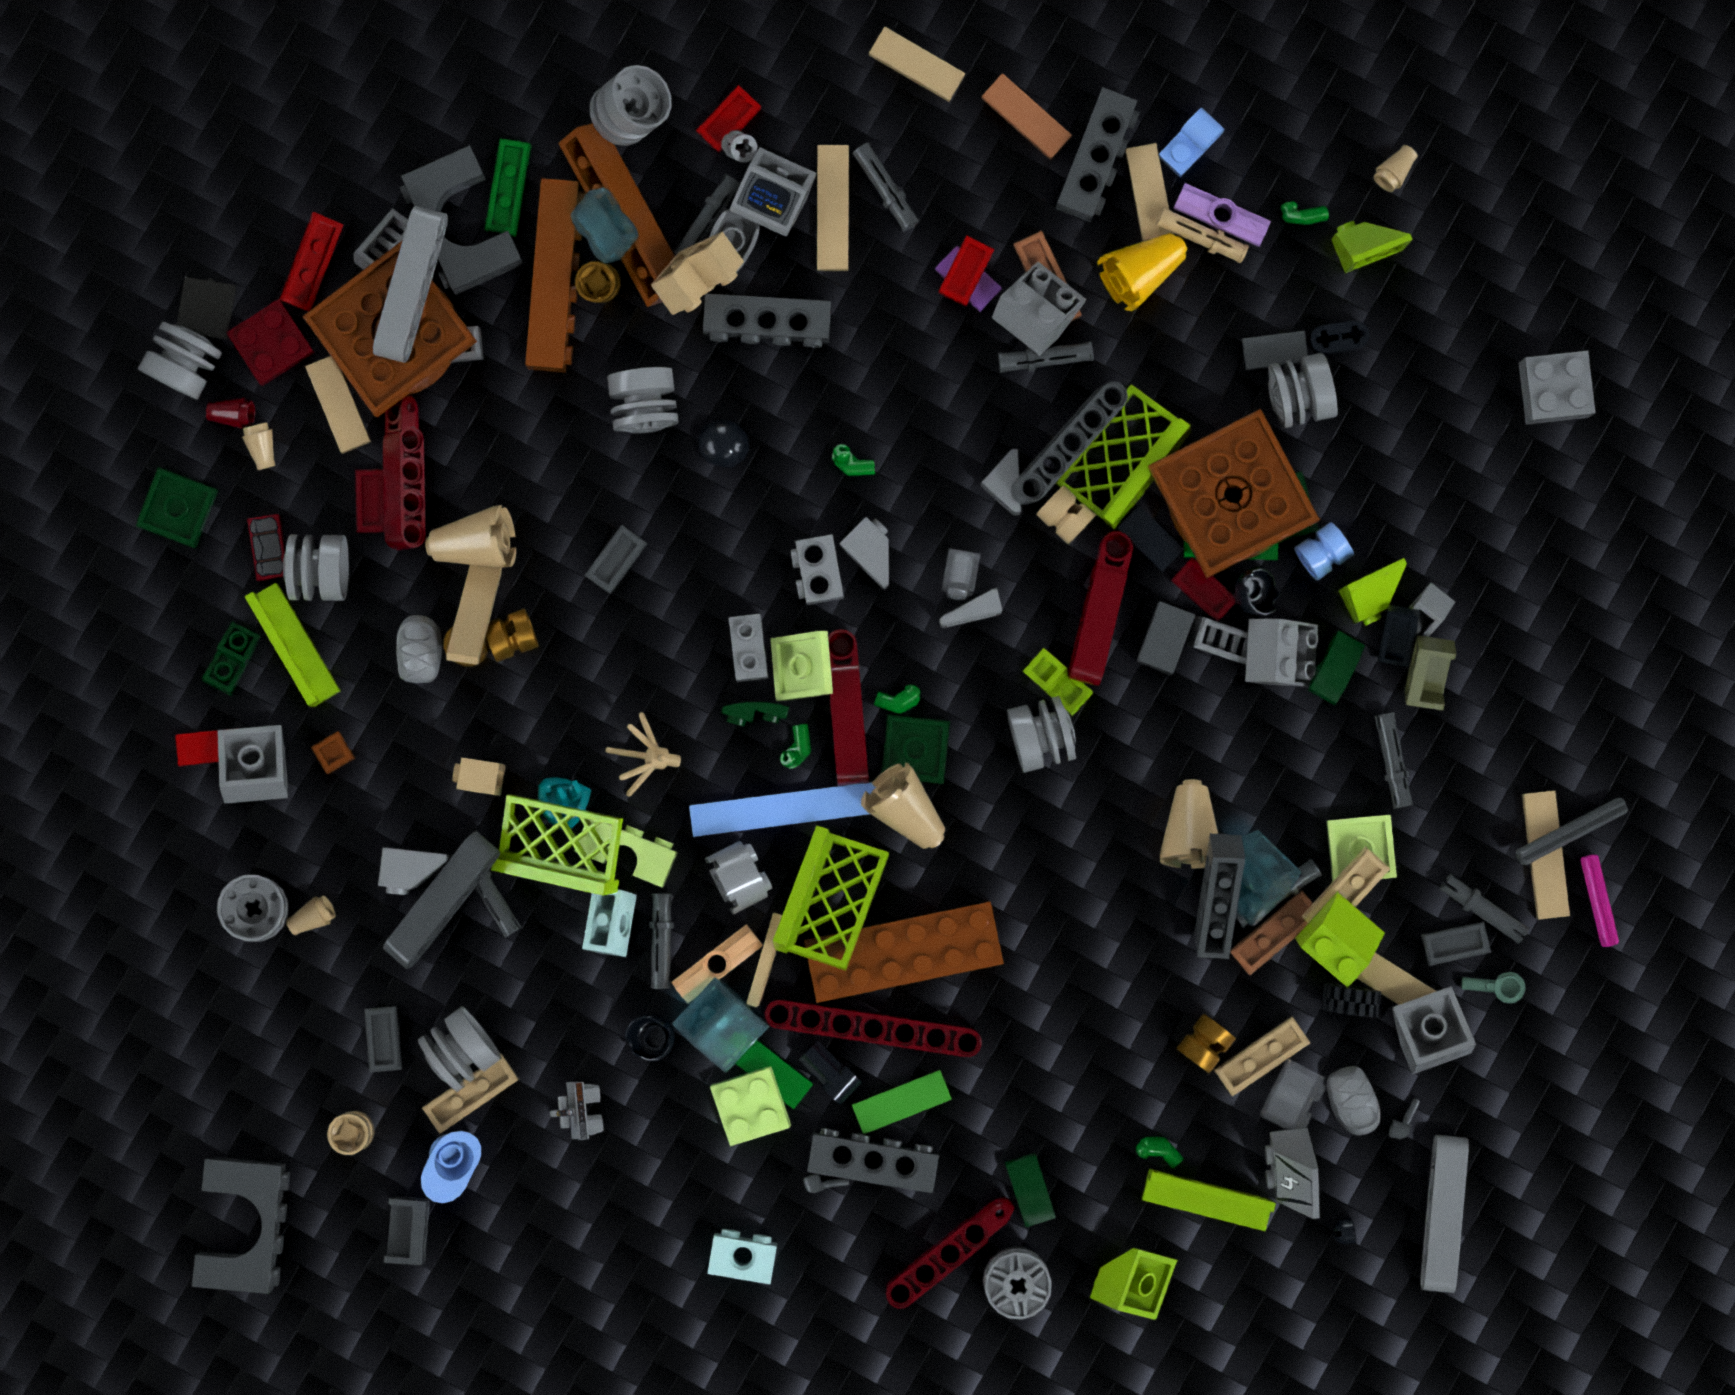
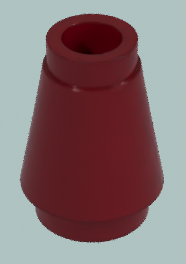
M246 398L209 402L206 407L208 421L241 429L246 426H252L255 421L254 402L247 401Z

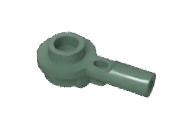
M1504 972L1496 980L1462 977L1461 990L1493 992L1502 1002L1515 1003L1525 993V982L1522 977L1513 972Z

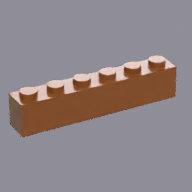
M593 123L577 127L563 138L559 145L646 306L650 307L662 303L663 301L654 291L651 284L675 256L615 145L604 139L594 128Z
M541 178L525 362L528 370L566 373V364H572L573 346H568L569 333L574 334L576 317L575 315H570L571 302L577 303L578 291L576 285L573 284L574 271H579L581 253H576L577 240L582 241L583 222H579L578 219L579 209L584 210L586 203V193L581 191L579 181Z

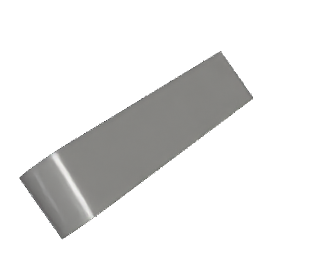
M414 206L410 213L373 343V354L402 363H406L410 357L448 222L446 213L419 206Z
M1435 1135L1433 1139L1421 1267L1422 1290L1454 1293L1456 1290L1469 1141L1466 1137Z

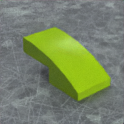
M1044 648L1023 670L1051 698L1059 696L1063 706L1071 716L1093 694L1092 690L1083 682L1068 679L1067 667Z

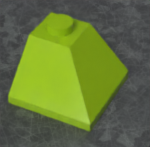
M1354 221L1337 227L1338 233H1335L1331 239L1345 273L1401 252L1413 240L1409 233L1367 222L1355 225Z
M1404 558L1338 590L1354 624L1363 621L1365 626L1382 618L1380 612L1388 608L1407 565Z
M1132 1248L1100 1268L1098 1276L1094 1281L1090 1298L1115 1310L1156 1320L1177 1260Z

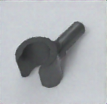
M1413 1098L1402 1122L1392 1120L1388 1134L1390 1137L1403 1139L1409 1135L1412 1117L1420 1104L1418 1099Z
M812 1174L803 1178L806 1190L811 1193H818L830 1187L849 1185V1179L845 1178L830 1179L822 1182L819 1174Z

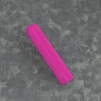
M1597 854L1583 856L1580 861L1602 947L1617 945L1619 939L1599 857Z

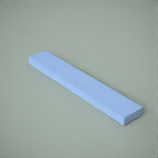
M869 782L867 784L845 785L689 805L693 837L869 815L861 806V798L865 791L870 795L876 787L872 782Z

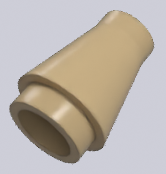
M1403 145L1399 151L1376 168L1375 182L1388 192L1401 188L1413 162L1418 157L1417 153L1411 147Z
M268 423L243 428L245 436L242 439L256 464L257 470L276 466L273 450L272 429L269 430Z
M323 895L319 898L315 896L293 916L287 918L286 923L291 933L296 936L301 932L329 925L331 920L336 917V913L326 896Z

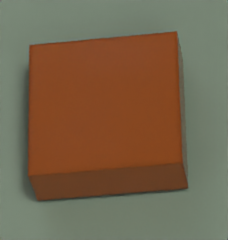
M340 731L335 732L311 747L326 774L332 773L355 759Z

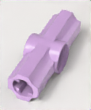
M1186 183L1173 208L1208 224L1215 231L1217 229L1222 230L1257 247L1261 245L1271 222L1236 206L1230 199H1220ZM1219 208L1227 210L1230 214V220L1227 222L1218 221L1214 216V211Z

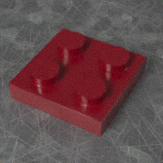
M279 299L226 332L261 386H264L315 353Z

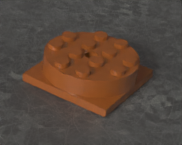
M402 241L302 316L375 417H379L406 395L422 391L435 383L445 373L455 358L478 342L454 310L447 295L432 280L408 361L402 363L373 354L375 335Z
M1261 409L1148 465V469L1169 507L1170 516L1176 530L1184 541L1188 543L1206 579L1242 560L1262 554L1274 544L1320 521ZM1228 490L1236 491L1240 496L1238 504L1230 503L1226 499L1223 500L1224 492Z

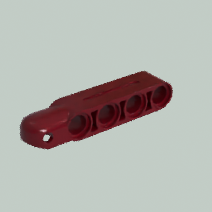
M406 395L385 411V435L383 437L384 536L387 545L394 550L419 547L424 542L426 534L424 438L419 429L418 405L415 398L411 395ZM394 407L398 408L397 416L392 413Z
M1120 531L1108 533L1102 538L1070 660L1068 679L1099 686L1101 683L1133 552L1131 539Z
M839 629L833 631L828 636L833 694H830L837 784L838 786L869 783L857 642L851 632Z
M1006 1197L995 1198L893 1277L886 1287V1298L889 1304L898 1309L908 1307L988 1242L990 1236L1007 1224L1015 1208L1012 1202ZM997 1210L1004 1211L1001 1216L995 1215ZM975 1224L981 1226L984 1233L979 1240L972 1241L966 1237V1230L969 1226ZM952 1244L958 1248L959 1254L956 1259L948 1261L941 1256V1250L944 1246ZM930 1265L934 1269L932 1278L929 1280L919 1279L916 1275V1270L919 1266ZM905 1285L909 1289L908 1297L904 1300L893 1298L891 1291L894 1286Z

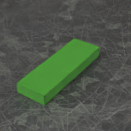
M937 1070L856 1102L852 1106L862 1132L866 1134L952 1100L941 1071Z

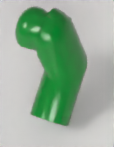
M1294 201L1284 203L1281 206L1283 213L1281 217L1286 223L1310 225L1327 221L1329 218L1326 206L1299 211L1298 205Z
M839 444L834 448L832 453L833 462L845 475H875L874 459L858 460L845 444Z
M913 684L905 686V690L895 696L878 691L874 706L901 714L918 704L921 691Z
M808 724L793 726L794 743L786 751H783L780 756V762L783 766L788 768L798 767L810 755L811 745Z
M1147 1136L1141 1139L1140 1143L1136 1146V1153L1139 1157L1147 1159L1149 1156H1162L1172 1169L1184 1159L1165 1137Z

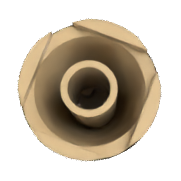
M495 505L431 530L429 537L425 540L427 554L438 562L498 568L512 567L516 559V547L510 548V538L516 536L508 509L506 507L501 508L502 505Z
M900 763L895 764L882 772L872 782L876 788L870 795L867 791L863 794L861 806L866 812L922 849L934 848L943 841L945 826L914 769L908 763H905V767H902Z
M1189 779L1184 780L1183 785L1176 787L1160 851V863L1175 868H1181V863L1191 864V869L1205 868L1210 833L1218 834L1208 787L1202 785L1200 780Z

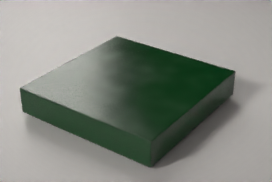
M158 467L135 526L196 549L218 490Z
M887 715L881 773L895 764L900 763L902 767H905V763H908L914 769L920 782L943 784L950 721Z

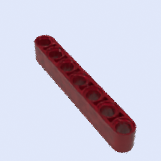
M785 999L772 1001L765 1011V1019L771 1027L789 1031L961 1057L976 1055L982 1046V1039L977 1031L969 1027ZM776 1005L786 1007L789 1015L787 1020L781 1023L775 1022L770 1015L771 1009ZM807 1010H814L819 1014L820 1021L815 1027H807L802 1022V1014ZM844 1014L850 1018L851 1027L847 1031L839 1032L834 1028L833 1020L837 1015ZM870 1019H876L882 1024V1032L876 1037L868 1036L864 1031V1025ZM901 1024H908L914 1030L913 1037L908 1041H900L895 1035L896 1028ZM932 1029H940L945 1034V1040L939 1046H932L927 1041V1034ZM965 1033L972 1034L976 1038V1045L970 1051H964L958 1046L959 1038Z

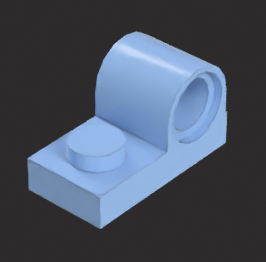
M1201 107L1186 122L1173 140L1158 154L1159 159L1181 178L1223 134L1224 128Z

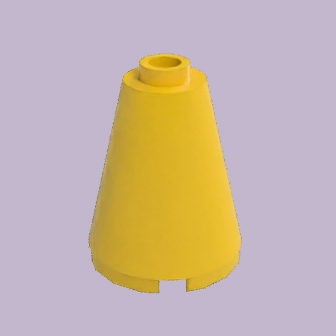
M1167 233L1106 253L1097 261L1098 265L1103 264L1104 271L1099 273L1101 280L1117 304L1123 301L1128 305L1124 309L1133 311L1186 259L1185 252L1187 247L1180 236Z

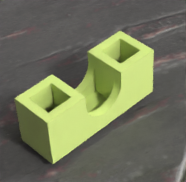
M601 823L595 828L603 842L610 838L612 824ZM627 825L625 830H621L619 845L629 846L636 853L637 865L633 876L664 887L678 853L671 850L673 843L658 837L655 838L654 842L642 838L643 831ZM589 833L579 840L587 855L598 848ZM601 852L592 858L598 862L606 863V859Z

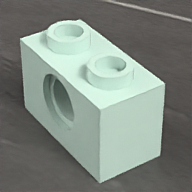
M618 890L617 893L604 896L592 893L582 949L595 953L626 957L637 895L623 890Z
M722 1229L721 1233L714 1234L708 1274L771 1284L777 1243L771 1242L772 1237L753 1234L752 1239L740 1237V1231ZM740 1247L748 1248L752 1253V1259L748 1263L738 1262L734 1256L736 1249Z

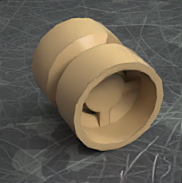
M1064 485L1036 514L1048 527L1054 525L1056 527V534L1068 545L1096 516L1084 503L1077 504L1076 496Z
M348 1111L336 1117L329 1125L327 1131L329 1144L336 1152L343 1155H353L365 1149L372 1142L375 1134L374 1124L370 1117L359 1111Z

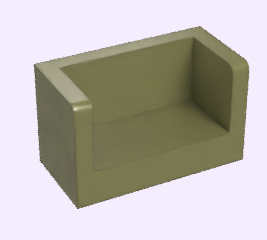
M1420 635L1416 636L1404 690L1406 705L1436 710L1444 709L1443 692L1451 659L1454 660L1456 657L1454 641Z

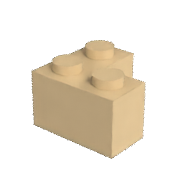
M722 231L679 251L652 282L651 286L672 315L683 310L688 313L697 308L702 302L700 300L702 295L710 292L717 284L721 283L722 286H725L732 282L738 276L736 271L744 261Z

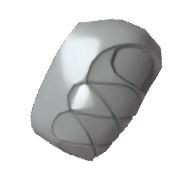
M730 209L725 210L714 224L709 237L723 231L745 263L757 242L760 226L749 219L729 211ZM744 263L739 267L736 273L742 268Z
M408 616L399 627L396 655L398 672L402 680L411 683H429L438 675L442 655V636L439 626L427 616Z
M1349 1066L1331 1073L1327 1079V1091L1333 1113L1340 1126L1347 1132L1358 1136L1374 1131L1380 1123V1107L1375 1092L1364 1071L1358 1066Z

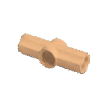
M746 924L671 983L681 997L689 1004L759 950L763 944ZM713 955H720L725 959L726 968L723 972L716 973L710 969L709 960Z

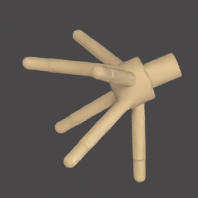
M643 712L639 713V718L647 737L632 724H628L627 728L648 747L646 753L612 747L605 749L606 753L645 759L644 765L619 776L620 780H625L642 773L626 792L628 797L632 796L654 769L663 770L666 766L678 768L681 763L680 755L669 754L667 748L658 747Z

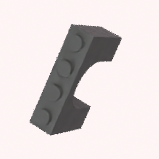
M469 145L402 175L401 177L405 185L401 186L400 190L407 204L413 202L414 206L440 212L444 203L452 195L486 179ZM509 231L472 246H460L448 241L444 237L438 256L443 270L439 271L438 275L444 288L451 287L456 295L524 264Z
M208 1157L205 1159L202 1191L237 1194L247 1198L259 1211L262 1220V1230L258 1242L249 1252L243 1254H224L201 1251L197 1253L194 1260L192 1287L269 1294L273 1291L274 1286L279 1285L280 1267H276L277 1254L282 1253L284 1242L283 1235H279L280 1222H285L287 1204L282 1203L283 1191H288L290 1183V1172L285 1171V1163Z

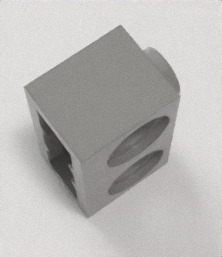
M833 535L795 541L797 549H791L793 567H800L802 576L801 580H796L799 599L806 598L807 605L844 599ZM818 547L823 552L822 559L817 563L808 562L805 559V552L808 548ZM815 578H824L828 582L829 586L825 593L815 594L812 592L810 584Z
M761 615L729 617L736 681L768 679Z

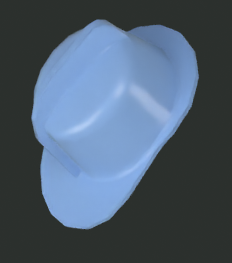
M455 1131L438 1137L432 1143L429 1150V1158L421 1175V1188L425 1195L433 1202L446 1203L453 1201L466 1188L481 1157V1145L474 1135L465 1131Z

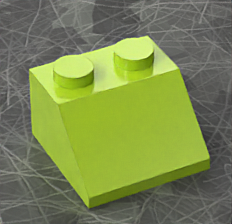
M1337 891L1295 939L1304 951L1348 988L1370 964L1385 932Z

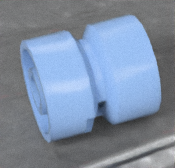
M1332 522L1316 532V539L1307 538L1294 547L1299 560L1315 580H1319L1331 572L1333 563L1341 565L1354 556L1350 544Z

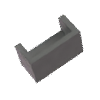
M1161 601L1158 602L1136 663L1172 675L1195 614Z
M391 1196L388 1201V1205H391L388 1248L387 1254L384 1256V1263L422 1265L426 1259L430 1199Z

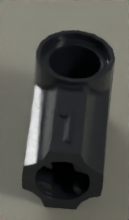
M819 1041L813 1044L799 1058L810 1073L822 1083V1088L839 1105L863 1083L847 1065L841 1064Z

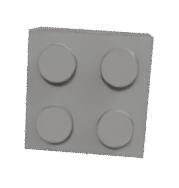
M1588 351L1525 357L1519 362L1526 425L1588 418L1596 413Z

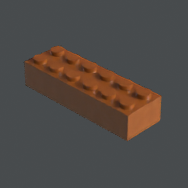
M990 901L863 927L846 971L808 958L817 1003L1004 964ZM838 933L820 936V939L824 941ZM851 934L845 937L847 943L849 942ZM816 938L805 939V948L817 944ZM841 939L825 946L828 956L842 960L846 948ZM821 948L815 951L823 954Z

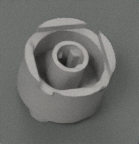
M738 841L705 858L707 864L713 862L715 868L709 871L724 901L730 900L734 904V907L730 908L733 914L768 897L767 891L772 889V885L765 872H759L754 862L758 861V857L750 843L743 845L741 841Z

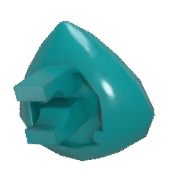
M558 777L544 778L538 786V800L581 810L586 809L591 794L590 788L578 783L577 780L571 781ZM546 810L542 813L553 826L558 823L551 811ZM574 816L567 824L572 829L579 822L580 818Z

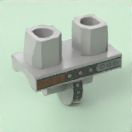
M579 1081L566 1082L567 1096L558 1097L559 1109L550 1110V1117H560L561 1129L571 1128L572 1139L586 1140L589 1139V1135L602 1132L604 1129L601 1114L587 1115L586 1103L600 1102L599 1085L584 1084V1082Z

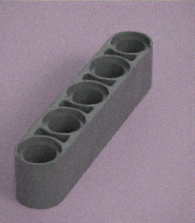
M1109 382L1095 390L1021 473L1011 487L1012 497L1017 503L1028 505L1043 498L1126 404L1128 398L1127 390L1119 382ZM1106 390L1114 394V406L1105 401L1104 394ZM1086 413L1094 417V428H1090L1085 424L1084 415ZM1065 436H1070L1074 440L1075 449L1073 451H1069L1064 446ZM1045 458L1050 459L1054 463L1055 471L1053 474L1045 471L1043 467ZM1025 481L1034 486L1033 497H1028L1023 492Z
M475 831L470 834L390 935L383 949L405 969L411 968L421 958L496 862L501 852L479 832Z

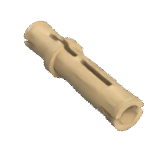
M1165 207L1161 209L1157 217L1156 226H1160L1183 238L1208 248V252L1212 254L1220 253L1238 263H1241L1246 256L1249 245L1225 236L1222 230L1217 229L1214 231Z

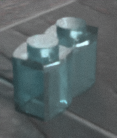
M604 187L588 191L570 214L576 230L588 239L593 254L604 263L620 260L639 237L633 222L621 212L618 201Z

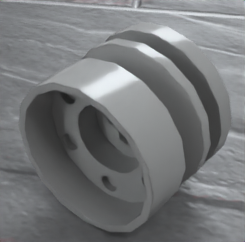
M639 65L625 67L594 93L590 102V117L594 128L604 139L613 144L621 146L636 144L668 118L672 108L671 93L667 83L652 69Z
M162 321L159 329L171 337L167 341L155 335L153 340L164 350L162 354L146 351L138 370L198 400L207 381L198 375L196 371L198 367L213 371L215 366L205 361L203 357L206 354L219 360L222 352L216 349L208 339L181 325H171Z
M1323 353L1302 357L1300 372L1298 373L1291 360L1284 362V374L1278 363L1269 365L1268 390L1270 401L1283 429L1293 426V416L1298 425H1303L1305 423V409H1309L1315 422L1337 416L1338 408L1335 386L1328 361Z
M638 368L616 372L607 376L610 398L624 400L625 403L611 409V413L614 416H626L613 421L614 431L649 433L679 423L677 413H663L677 408L676 401L662 399L661 397L675 390L672 368Z
M289 535L283 558V577L289 600H299L302 592L304 600L311 601L315 587H319L323 601H345L349 579V554L346 536L323 535L319 549H316L312 535H305L303 545L300 535Z
M1059 696L1051 698L1053 709L1051 713L1048 712L1045 701H1039V716L1033 717L1027 704L1007 709L1008 721L1023 773L1044 768L1043 753L1046 752L1050 753L1055 765L1061 763L1058 750L1061 748L1064 750L1067 761L1076 759V738L1072 721Z
M243 875L231 880L222 890L217 902V915L222 927L231 936L243 941L261 942L274 937L284 927L289 915L288 900L283 889L274 881L259 875ZM259 900L261 902L259 908L262 910V913L260 915L254 914L250 917L251 910L247 908L248 904H255Z
M463 1006L444 1019L450 1032L448 1035L434 1027L430 1031L436 1043L426 1034L418 1039V1043L430 1067L441 1080L448 1083L456 1092L465 1087L459 1073L469 1082L475 1079L470 1067L472 1063L482 1071H486L501 1059V1055L490 1037Z
M1012 1246L998 1251L990 1258L983 1277V1285L989 1303L997 1313L1009 1319L1023 1320L1035 1316L1046 1306L1051 1296L1052 1281L1046 1264L1037 1253L1025 1247ZM1021 1277L1024 1278L1023 1284L1025 1289L1012 1291L1013 1286L1010 1281L1013 1278L1017 1281Z

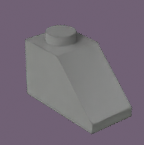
M865 517L839 545L885 590L889 586V539L885 536L888 530L876 518L871 522Z
M1432 583L1423 590L1409 607L1410 609L1420 610L1411 655L1413 654L1416 636L1429 637L1444 621L1455 604L1454 600Z

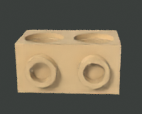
M461 757V763H455L452 781L457 783L456 789L501 796L506 765Z

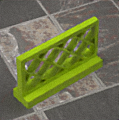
M1132 384L1127 389V402L1134 395L1143 402L1144 413L1126 416L1124 405L1122 416H1115L1055 483L1059 488L1063 485L1076 496L1078 502L1084 503L1114 530L1117 529L1153 483L1154 479L1148 469V465L1178 451L1192 433L1191 426L1187 422L1175 417ZM1147 406L1152 408L1155 412H1148ZM1162 416L1171 422L1164 432L1151 434L1149 418ZM1145 419L1147 435L1129 437L1127 421ZM1123 422L1125 438L1107 440L1106 428L1110 423ZM1102 435V436H1103V441H1098V442H1096V441L1099 439V437ZM1152 439H1158L1152 447ZM1148 440L1149 452L1146 456L1131 458L1130 442ZM1126 443L1128 459L1110 462L1108 446ZM1104 446L1106 462L1088 465L1086 456L1091 448ZM1083 459L1084 465L1077 466ZM1139 463L1138 466H1137V467L1135 468V470L1133 471V465H1132V464ZM1129 465L1130 476L1125 482L1112 483L1110 467ZM1107 468L1109 484L1090 486L1088 470ZM1085 471L1087 487L1073 489L1065 483L1072 472ZM1113 488H1120L1114 495ZM1109 489L1111 500L1101 510L1092 503L1091 492ZM1085 492H1087V494H1088V499L1085 498V497H1084L1083 495H1081L1080 493H1085Z
M509 794L506 796L499 851L501 853L492 865L491 870L602 896L617 893L619 880L615 879L623 818ZM515 804L523 805L530 815L521 824L514 815ZM546 810L551 811L558 821L549 830H547L539 817ZM574 816L579 817L586 827L577 836L574 835L567 824ZM532 821H534L542 834L533 842L530 841L523 830ZM601 823L612 824L611 836L605 842L602 841L595 830ZM561 827L570 841L559 849L551 834ZM589 833L598 848L587 855L579 840ZM515 834H518L525 845V848L519 853L509 851L511 837ZM543 840H546L554 853L547 859H542L535 849V846ZM571 846L575 848L582 859L574 866L569 865L562 854ZM600 852L607 861L605 873L597 871L591 861Z
M816 826L773 939L775 950L786 954L791 952L846 971L889 857V852L829 833L828 829ZM833 844L846 847L850 857L834 864L829 855ZM852 849L859 851V853L854 854ZM867 855L880 858L877 867L865 874L857 861ZM827 860H828L830 866L827 867V868H824L825 865H826V862H827ZM854 862L860 876L843 883L837 869ZM833 871L840 885L823 893L819 880L822 876ZM872 877L871 883L869 885L867 879ZM863 881L867 889L866 896L856 902H852L846 889ZM817 888L820 895L813 897ZM843 891L849 905L832 912L826 898ZM822 900L829 914L812 922L808 914L809 907ZM862 905L861 910L858 914L856 908ZM852 910L857 919L855 926L842 932L835 917ZM806 917L809 924L802 926ZM832 919L838 934L821 941L815 927ZM812 929L818 942L817 944L809 948L795 945L799 934ZM851 934L849 942L847 943L845 937ZM841 939L846 948L842 960L828 956L825 946ZM821 948L823 954L815 951Z

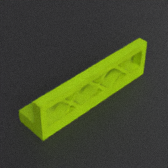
M274 583L257 594L251 592L246 595L245 599L308 706L315 707L341 692L279 584Z
M1150 1168L1142 1195L1143 1201L1265 1232L1270 1212H1274L1276 1202L1272 1199Z

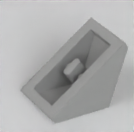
M1018 449L1010 450L981 482V487L1012 515H1020L1021 504L1017 503L1011 494V487L1019 477Z

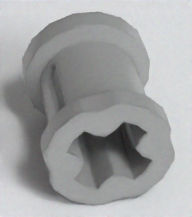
M732 130L722 139L721 147L726 156L739 162L751 161L757 153L758 145L756 140L743 132ZM743 143L742 149H735L736 144Z

